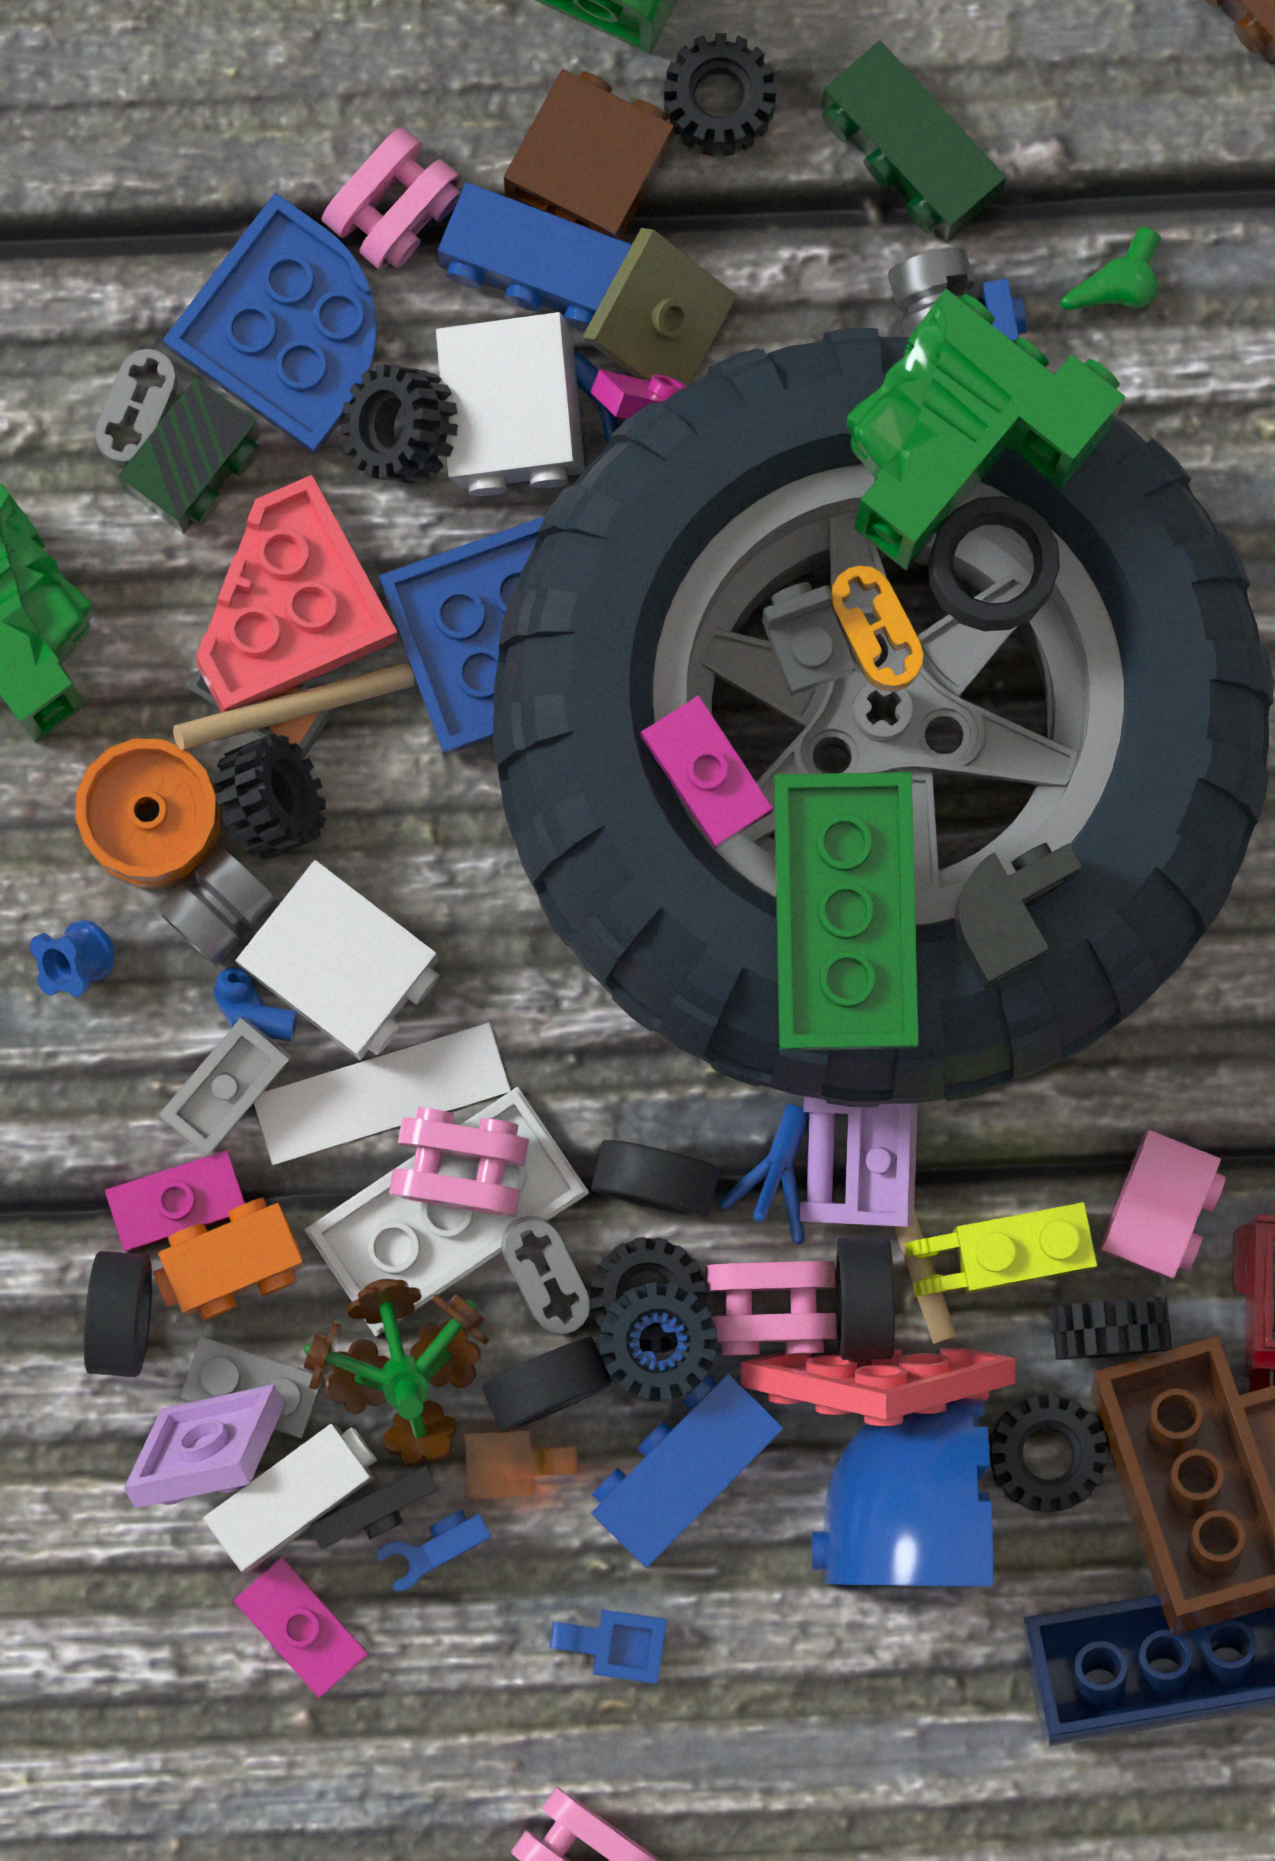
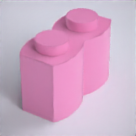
M1151 1130L1144 1132L1098 1251L1168 1280L1174 1279L1178 1268L1189 1272L1203 1236L1193 1233L1201 1209L1213 1212L1225 1184L1226 1176L1216 1173L1221 1158Z

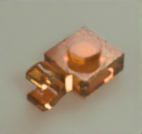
M531 1431L465 1434L469 1500L535 1496L534 1476L579 1474L577 1448L565 1447L532 1450Z

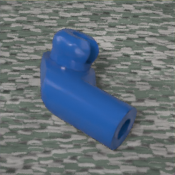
M229 967L219 973L214 987V998L231 1028L242 1016H245L270 1039L293 1041L297 1025V1011L265 1006L251 982L250 975L242 968Z

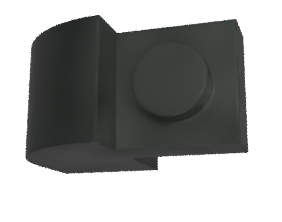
M1047 842L1030 849L1011 861L1016 872L1009 876L994 852L978 864L966 881L956 905L955 931L959 946L983 989L1042 958L1048 951L1049 947L1025 904L1076 877L1082 866L1069 843L1053 852Z

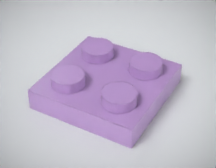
M275 1384L162 1408L124 1487L134 1508L158 1503L173 1505L188 1497L215 1491L230 1493L245 1485H249L285 1406Z

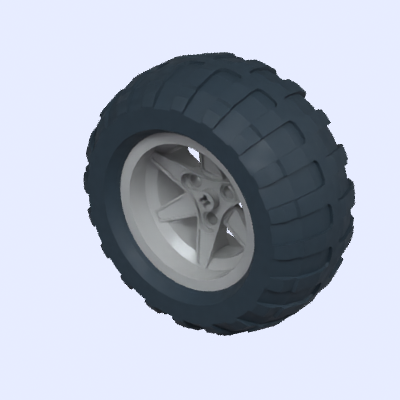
M846 328L827 331L823 333V339L812 343L787 346L766 354L764 349L755 348L730 356L708 367V374L699 381L677 391L662 403L647 404L629 417L610 436V443L604 451L585 468L572 487L562 491L546 514L538 530L535 546L522 569L515 593L510 596L503 617L494 683L493 744L505 818L523 869L539 898L540 905L550 925L563 943L572 949L586 970L611 994L612 1000L632 1019L650 1032L654 1030L678 1048L704 1060L711 1065L712 1069L734 1080L756 1087L763 1085L793 1095L826 1100L828 1104L847 1107H878L881 1104H916L940 1099L952 1101L975 1097L996 1090L1004 1084L1034 1075L1059 1061H1065L1087 1049L1108 1031L1133 1014L1182 965L1222 910L1232 889L1231 885L1243 863L1255 825L1259 822L1266 799L1269 772L1266 769L1269 749V710L1273 704V676L1269 654L1260 643L1258 626L1247 593L1250 582L1239 554L1230 538L1222 532L1218 533L1208 513L1193 495L1189 487L1191 478L1177 459L1158 441L1151 439L1147 443L1118 417H1116L1110 431L1062 489H1059L1011 449L1007 448L960 505L962 506L980 497L1005 496L1028 504L1047 520L1058 541L1060 569L1048 601L1031 620L1010 630L983 632L962 625L952 616L947 615L917 635L923 650V662L915 681L907 688L895 692L881 691L868 682L860 667L854 662L856 667L855 673L791 696L770 641L737 634V632L749 616L769 596L787 583L823 566L830 565V591H832L837 577L848 568L855 566L872 567L886 577L880 558L890 557L854 529L860 499L873 485L875 478L853 453L850 445L852 436L846 428L848 414L859 403L879 390L884 383L887 372L906 354L905 350L907 348L905 347L908 345L907 340L909 337H881L876 328ZM1000 525L981 526L969 532L958 544L953 558L955 576L981 592L974 597L975 599L987 603L1006 602L1019 596L1029 585L1034 571L1033 554L1026 540L1014 530ZM936 535L914 562L928 565V559ZM858 582L849 585L850 595L849 599L843 603L848 610L853 607H859L869 625L878 622L872 611L873 599L879 595L875 588L863 591ZM1015 629L1018 630L1026 643L1039 671L1047 708V738L959 698ZM883 632L876 635L875 637L886 655V661L877 669L890 667L895 676L903 674L902 665L904 659L909 656V652L905 648L894 651ZM719 677L804 728V730L756 782L773 807V812L715 849L642 739L641 731L698 695L712 715L713 688L716 678ZM871 713L873 717L878 719L887 714L892 718L891 724L885 720L872 724L868 720ZM935 725H947L958 734L960 747L953 753L938 754L927 745L925 732ZM833 745L846 753L849 758V767L842 773L912 772L918 1005L917 1049L779 1051L775 840L769 836L775 832L774 774H824L817 769L813 761V754L823 746ZM932 773L942 775L955 773L1022 782L1035 786L1027 805L1014 822L994 841L967 859L940 871L938 870ZM1047 842L1053 852L1069 843L1082 866L1076 877L1025 904L1049 947L1048 951L1042 958L983 989L959 946L955 931L956 905L966 881L978 864L994 852L1009 876L1016 872L1011 861L1030 849Z

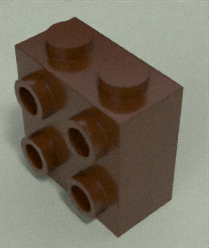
M562 69L503 177L505 195L528 206L622 240L673 145L674 125L667 122L668 116L665 112L649 102L636 99L631 104L611 93L613 91L612 87L600 77L586 71H580L578 76Z

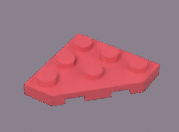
M313 475L255 499L247 519L246 530L236 555L234 554L207 633H204L196 654V665L221 713L262 702L396 642L397 631Z
M940 1348V1355L918 1353L902 1356V1349H894V1356L891 1359L842 1360L841 1355L835 1354L811 1357V1354H786V1350L741 1362V1387L767 1393V1400L770 1402L795 1404L805 1401L815 1404L816 1412L827 1415L858 1413L864 1415V1422L866 1424L874 1426L903 1423V1415L913 1412L921 1414L944 1412L947 1410V1403L963 1398H983V1400L989 1398V1391L1016 1384V1358L969 1348Z

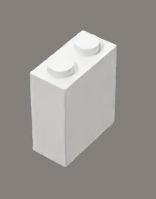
M560 312L436 329L440 378H442L440 383L448 385L452 394L445 401L456 403L458 413L449 416V423L458 425L457 436L447 435L446 443L454 447L450 457H447L448 475L453 482L462 490L468 489L469 495L492 496L506 492V484L530 481V486L534 488H553L566 485L568 483V476L582 474L585 466L572 326Z
M316 860L313 861L235 960L239 967L244 969L252 978L360 1061L368 1050L372 1051L375 1055H379L400 1028V1024L393 1020L408 999L418 1005L440 976L433 970L439 961L436 952Z
M330 1424L203 1517V1520L241 1572H251L307 1531L310 1525L326 1517L376 1480L368 1467L375 1463L377 1458L355 1429L353 1430L351 1427L343 1433L338 1426Z

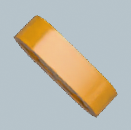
M859 565L848 568L837 577L831 591L833 597L832 607L843 636L864 677L872 686L881 691L889 692L905 689L915 681L921 670L923 662L921 643L886 577L880 571L868 566ZM858 582L863 591L875 588L879 595L873 599L872 611L878 622L869 625L859 607H853L848 610L843 603L849 599L850 595L849 585ZM883 632L894 651L905 648L909 652V656L904 659L902 665L903 674L895 676L890 667L878 670L874 665V662L881 655V647L875 637L876 635Z

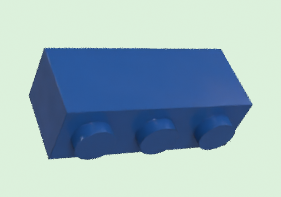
M465 182L438 248L440 267L447 269L446 276L452 281L472 289H481L484 283L505 291L504 297L506 300L526 310L537 312L542 305L563 313L564 318L572 327L585 332L632 245Z
M729 1374L719 1383L708 1375L682 1401L690 1410L687 1416L674 1429H671L663 1421L636 1448L645 1458L627 1476L617 1467L591 1494L599 1503L591 1514L645 1568L784 1429Z

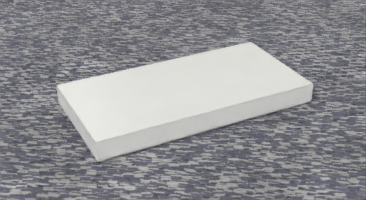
M518 1086L461 1124L462 1126L479 1128L481 1118L512 1122L519 1125L517 1136L529 1139L525 1166L505 1165L502 1185L520 1190L516 1217L491 1215L390 1196L389 1189L392 1170L304 1229L352 1302L358 1299L357 1294L371 1282L380 1279L404 1280L408 1283L409 1287H416L421 1291V1299L414 1303L415 1312L430 1302L434 1295L439 1296L503 1253L501 1248L502 1235L508 1225L514 1220L529 1215L540 1217L549 1222L589 1195V1191ZM442 1154L438 1174L476 1180L480 1161ZM415 1156L398 1166L397 1169L413 1170ZM531 1230L521 1234V1239L531 1234ZM404 1318L396 1319L397 1323L402 1321ZM383 1322L378 1324L367 1323L375 1337L385 1332Z

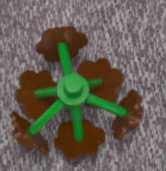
M380 1279L371 1282L357 1294L358 1299L347 1306V1313L350 1318L365 1319L368 1324L383 1322L391 1359L378 1355L377 1346L367 1339H358L353 1342L348 1352H335L336 1342L342 1328L341 1322L335 1320L328 1335L317 1331L312 1343L304 1347L307 1357L303 1368L314 1372L309 1388L313 1390L319 1388L324 1373L330 1364L334 1372L329 1375L325 1383V1393L330 1400L344 1403L345 1409L353 1414L362 1413L366 1409L367 1404L370 1406H380L386 1401L397 1409L392 1419L394 1426L389 1428L383 1435V1445L387 1452L401 1455L403 1463L408 1466L418 1465L423 1459L432 1462L441 1461L451 1452L452 1447L449 1438L456 1433L457 1425L452 1417L444 1416L442 1407L437 1402L425 1401L429 1395L428 1382L435 1387H443L449 1382L457 1388H465L475 1380L476 1369L473 1364L480 1359L481 1351L476 1343L468 1341V1332L484 1345H487L490 1340L478 1330L485 1321V1318L476 1311L477 1305L474 1301L465 1302L455 1295L447 1304L437 1295H434L431 1301L452 1319L443 1322L439 1327L434 1323L424 1324L419 1330L420 1341L412 1346L410 1355H405L396 1319L407 1317L414 1312V1303L421 1299V1291L419 1288L409 1287L408 1283L404 1280Z

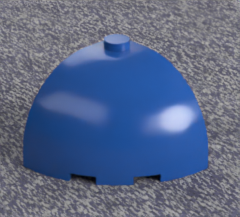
M963 1398L947 1403V1410L940 1413H909L903 1415V1423L898 1425L874 1426L865 1424L856 1433L842 1452L828 1484L824 1507V1531H812L811 1569L812 1571H823V1584L993 1586L992 1501L989 1499V1493H979V1480H984L986 1470H990L987 1427H979V1415L984 1416L985 1409L983 1398Z

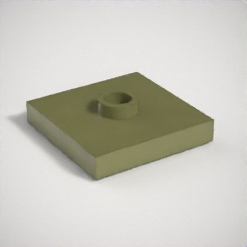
M641 228L582 338L635 378L651 381L654 374H660L689 386L731 309L737 294L655 230Z

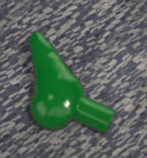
M1139 227L1126 255L1107 263L1101 270L1070 290L1062 297L1060 306L1064 310L1073 311L1105 304H1118L1129 309L1142 308L1150 304L1157 296L1159 284L1149 263L1161 240V236L1150 228Z

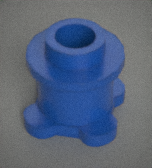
M88 920L71 923L66 928L64 935L55 939L46 933H41L33 937L30 942V951L37 960L39 970L37 983L40 989L49 996H53L60 991H66L73 997H79L89 990L90 981L95 982L106 978L112 972L115 963L114 949L110 937L101 927Z

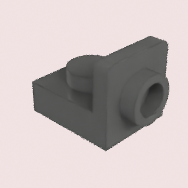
M804 582L785 588L771 597L774 605L764 609L762 622L791 696L855 673L856 667L832 607L833 597L828 585L812 590L810 583Z

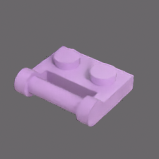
M804 1096L803 1112H810L807 1201H800V1221L914 1226L918 1103L881 1104L878 1107H847L828 1104L826 1100ZM835 1113L848 1114L845 1203L832 1202Z

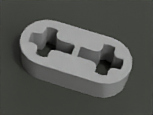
M142 349L126 357L118 371L97 422L95 437L98 448L104 458L116 467L124 468L168 413L175 398L178 380L174 366L168 357L158 350ZM150 366H156L159 378L164 384L161 388L151 386L147 391L143 404L136 402L140 387L133 376L136 372L146 374ZM131 413L138 415L134 423V431L141 440L138 446L127 444L123 452L116 451V443L109 433L112 429L123 431Z
M529 1215L517 1218L508 1225L503 1233L501 1248L506 1263L530 1312L541 1327L551 1333L567 1334L574 1332L587 1319L590 1310V1300L565 1245L557 1231L546 1220ZM531 1230L537 1238L547 1235L549 1242L543 1244L540 1249L548 1267L537 1271L534 1263L527 1255H521L516 1258L515 1251L523 1246L520 1235L525 1231ZM554 1278L558 1288L565 1295L574 1292L576 1295V1299L568 1304L571 1314L563 1319H560L555 1312H548L546 1314L543 1312V1308L551 1303L550 1296L543 1283Z

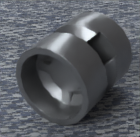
M945 248L923 253L895 265L888 271V279L896 306L901 310L908 311L909 314L902 324L905 337L911 336L945 289L960 299L964 294L969 295L968 293L975 285L966 250L962 248Z
M217 845L198 864L199 867L194 871L197 880L195 887L179 884L156 908L157 912L214 966H217L240 942L236 927L240 923L253 926L278 902L263 884L220 845Z

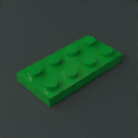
M912 772L774 774L779 1051L917 1049L918 1005Z

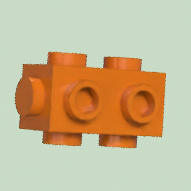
M259 1198L230 1210L228 1215L231 1222L207 1232L204 1223H199L170 1235L168 1240L171 1247L158 1252L163 1268L153 1271L167 1307L178 1303L183 1314L189 1316L198 1312L201 1321H206L238 1307L234 1296L258 1287L261 1296H266L298 1282L294 1271L306 1267V1263L283 1207L279 1203L267 1207L264 1198Z

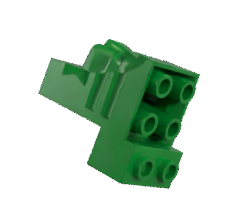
M945 289L907 340L906 354L887 372L883 385L879 390L859 403L847 416L846 428L852 436L851 449L875 478L873 485L860 499L854 529L907 570L937 534L941 524L963 503L1007 448L1011 449L1059 489H1062L1113 426L1125 399V396L1117 390L1120 386L1117 378L1100 363L1092 359H1088L1083 363L1072 353L1053 374L1046 368L1049 364L1048 359L1032 343L1021 337H1017L1013 342L992 325L995 322L994 316L983 304L966 294L959 299L949 290Z
M1 483L0 697L33 741L37 743L86 706L62 663L88 636L90 632L89 620L93 616L95 609L84 593L62 576L56 561L43 550L45 544L38 531Z

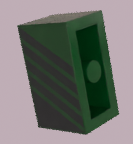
M195 377L118 475L119 480L126 492L184 534L193 522L201 526L210 518L222 499V495L217 492L231 473L241 476L257 457L261 446L256 443L260 438L256 421Z

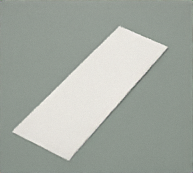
M486 1023L263 1092L254 1102V1106L272 1165L401 1126L402 1118H415L418 1107L450 1111L510 1092V1087L490 1023Z

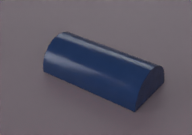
M1158 1594L1024 1617V1636L1031 1684L1041 1730L1047 1747L1275 1708V1606L1175 1636L1171 1635Z

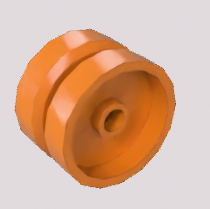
M134 738L108 748L88 766L76 791L75 820L85 846L113 878L135 888L166 889L188 881L195 876L194 871L199 867L198 864L218 845L222 837L223 809L221 805H217L215 795L217 793L207 771L188 750H180L177 745L163 739ZM153 803L159 805V814L153 821L143 822L137 818L138 812L148 813Z

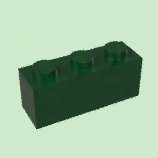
M881 40L824 88L821 107L825 110L822 113V119L827 127L840 141L846 143L851 139L867 156L863 162L872 177L884 188H889L893 185L909 202L905 205L907 213L925 233L930 234L935 230L947 242L1002 194L1006 176Z

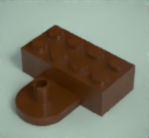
M1219 1336L1094 1371L1090 1395L1102 1431L1104 1430L1107 1445L1171 1635L1175 1636L1274 1607L1275 1385L1239 1396Z

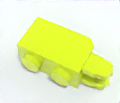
M1084 1202L957 1226L952 1231L953 1233L905 1243L907 1257H916L917 1259L936 1256L939 1252L956 1249L961 1272L947 1276L937 1274L921 1278L920 1281L913 1283L915 1297L964 1289L965 1294L1089 1271L1097 1266Z

